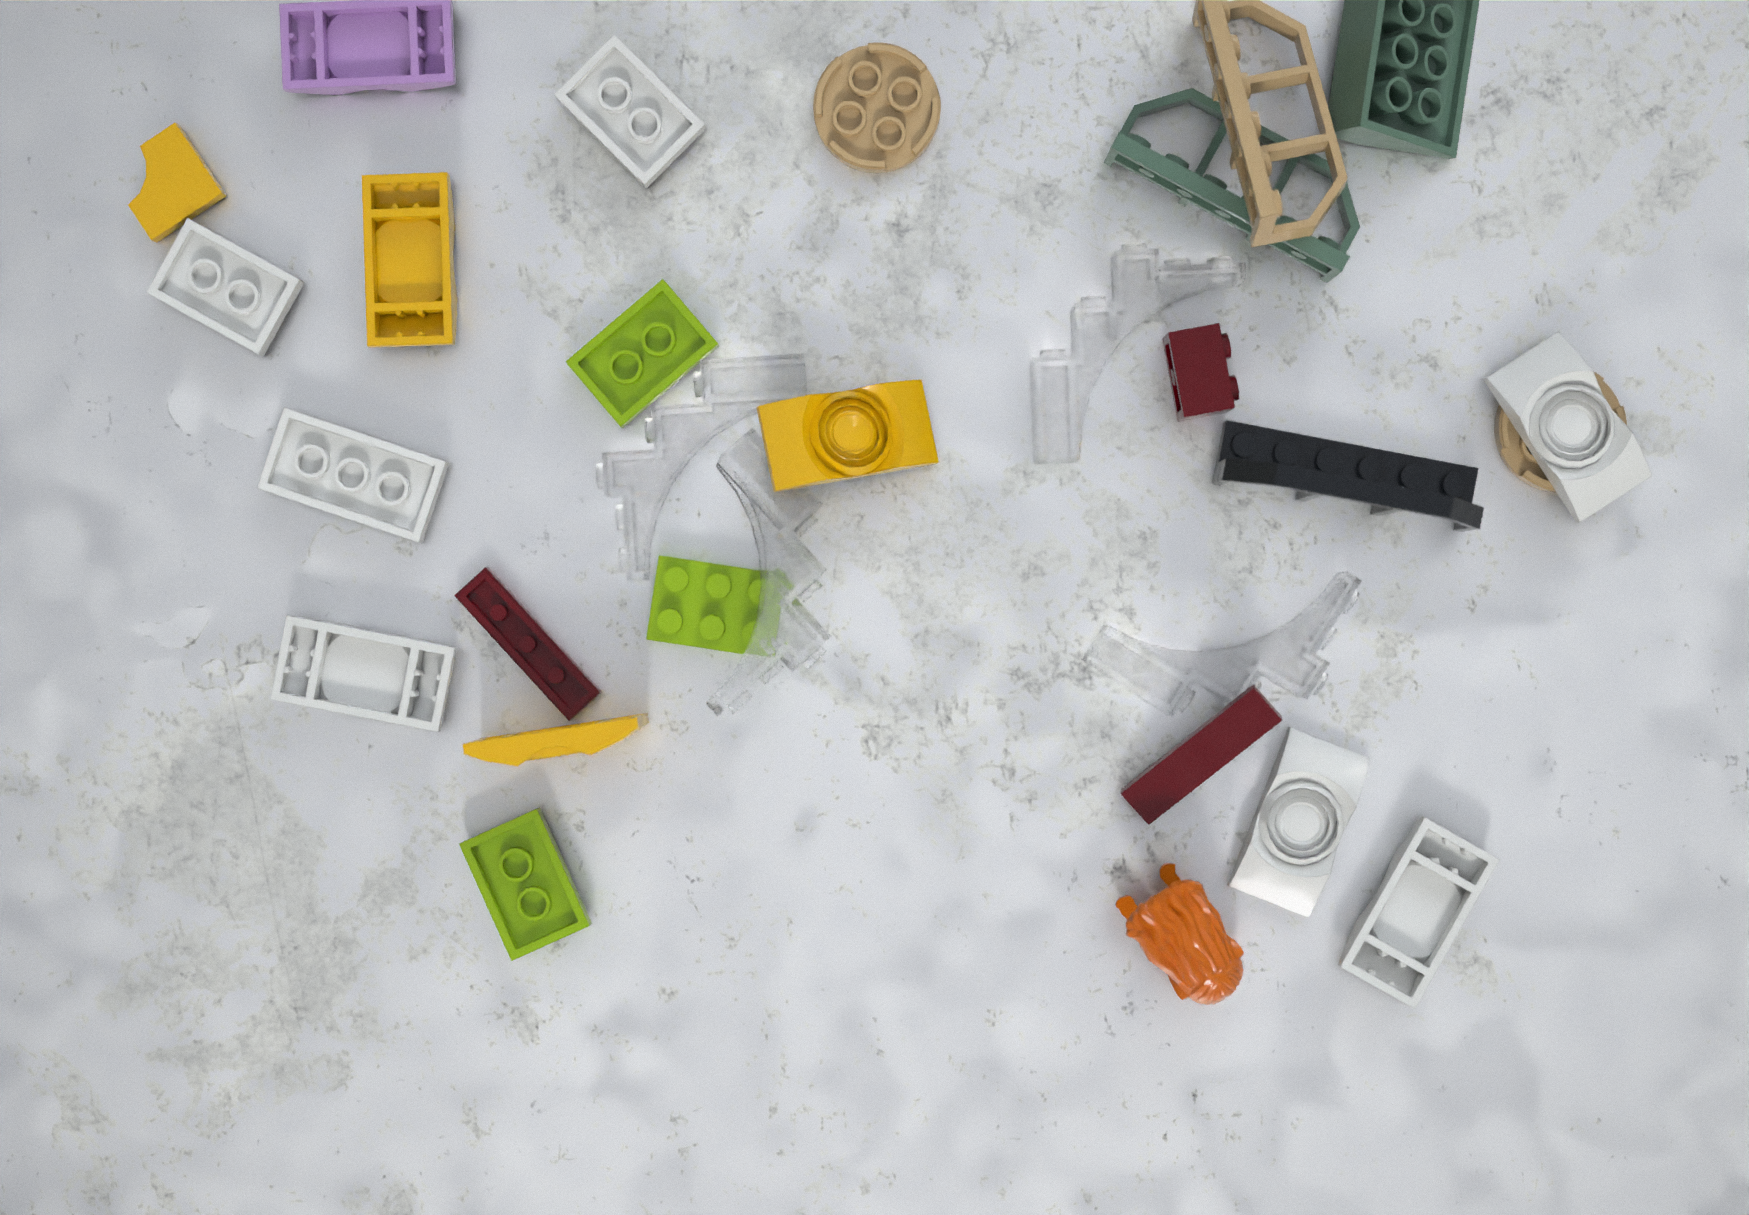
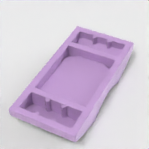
M352 0L279 4L282 82L285 92L344 95L363 90L414 92L456 84L452 0Z

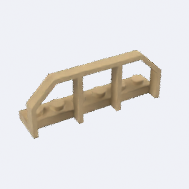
M1196 0L1192 22L1194 27L1199 26L1214 81L1212 98L1213 101L1219 100L1232 150L1229 161L1231 170L1237 169L1252 226L1250 236L1251 247L1312 236L1343 191L1348 177L1306 26L1260 0ZM1249 17L1295 42L1301 66L1248 76L1246 72L1241 73L1238 64L1241 56L1239 39L1236 34H1230L1228 23H1230V20ZM1306 84L1320 135L1260 146L1258 138L1261 136V122L1258 112H1251L1248 102L1251 94ZM1325 152L1333 184L1309 219L1275 225L1277 217L1282 215V200L1277 189L1272 190L1269 181V177L1272 174L1271 162Z

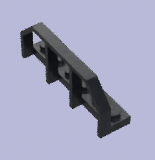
M1226 420L1223 422L1212 480L1213 485L1221 486L1228 482L1282 487L1297 490L1295 497L1297 501L1304 502L1322 496L1371 504L1370 514L1376 516L1408 511L1444 518L1455 522L1453 530L1460 532L1480 529L1484 507L1472 503L1479 468Z

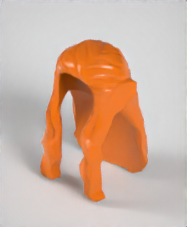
M1165 863L1159 868L1160 878L1169 886L1168 888H1165L1157 895L1151 896L1145 903H1141L1138 906L1130 895L1120 897L1115 905L1127 919L1125 924L1127 929L1126 935L1134 938L1139 943L1150 962L1168 974L1169 980L1181 1000L1190 998L1199 1004H1216L1229 997L1239 985L1244 971L1240 958L1243 956L1244 951L1234 939L1226 935L1220 914L1207 899L1203 885L1191 879L1180 880L1175 873V864Z

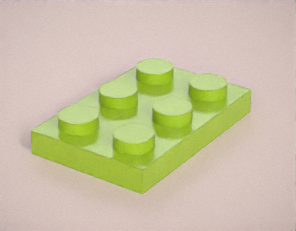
M662 279L571 356L566 363L618 425L624 428L719 347V344L665 280Z
M659 555L646 640L773 659L786 574Z
M540 807L459 843L511 961L592 924Z

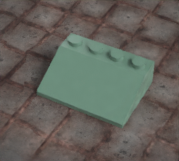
M1345 0L1328 108L1336 137L1357 145L1446 159L1456 158L1480 0Z

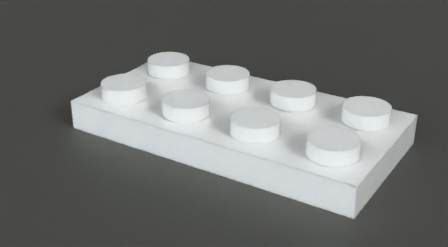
M284 407L257 489L418 543H423L449 463Z

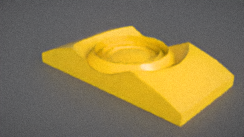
M447 172L362 175L367 347L455 345L458 298L454 274L455 219L450 175Z
M922 380L886 382L841 392L810 394L760 405L756 408L773 492L939 463Z
M648 713L480 738L463 743V753L483 761L519 766L526 760H537L576 753L593 755L633 735L649 723Z

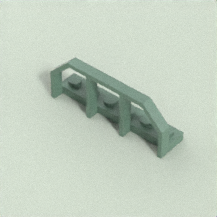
M1190 88L1134 105L1112 144L1104 163L1111 167L1113 162L1180 197L1179 204L1186 207L1188 203H1191L1247 234L1245 239L1250 242L1252 226L1244 196L1239 197L1226 190L1227 184L1221 179L1209 174L1204 175L1227 132L1219 102L1213 101L1212 98ZM1189 103L1222 122L1197 169L1193 172L1188 169L1189 164L1182 158L1173 154L1163 156L1150 149L1151 144L1146 139L1137 134L1129 133L1137 118ZM1261 125V136L1258 139L1265 145L1289 141ZM1316 154L1289 158L1272 190L1277 189L1280 194L1282 193L1298 162L1330 179L1331 184H1333L1327 160ZM1347 182L1343 191L1336 199L1345 227V233L1339 244L1324 236H1319L1318 238L1308 236L1267 244L1321 273L1320 280L1326 283L1343 271L1350 258L1346 252L1360 228ZM1281 215L1280 218L1277 217L1275 225L1295 222L1297 220Z

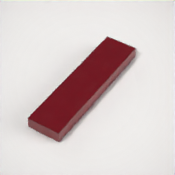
M489 567L481 570L454 595L568 721L575 718L602 693L598 686Z
M1253 684L1121 789V795L1145 822L1150 825L1280 723L1282 715Z

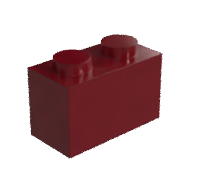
M1216 323L1168 332L1162 338L1177 421L1228 413L1235 408L1234 401L1239 400V388L1235 375L1229 376L1226 359L1231 358V345L1227 333L1221 334L1220 324Z

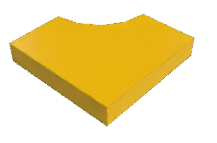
M173 123L140 145L146 160V179L140 193L128 206L152 241L158 243L182 227L187 218L194 219L227 197L181 126L177 123Z

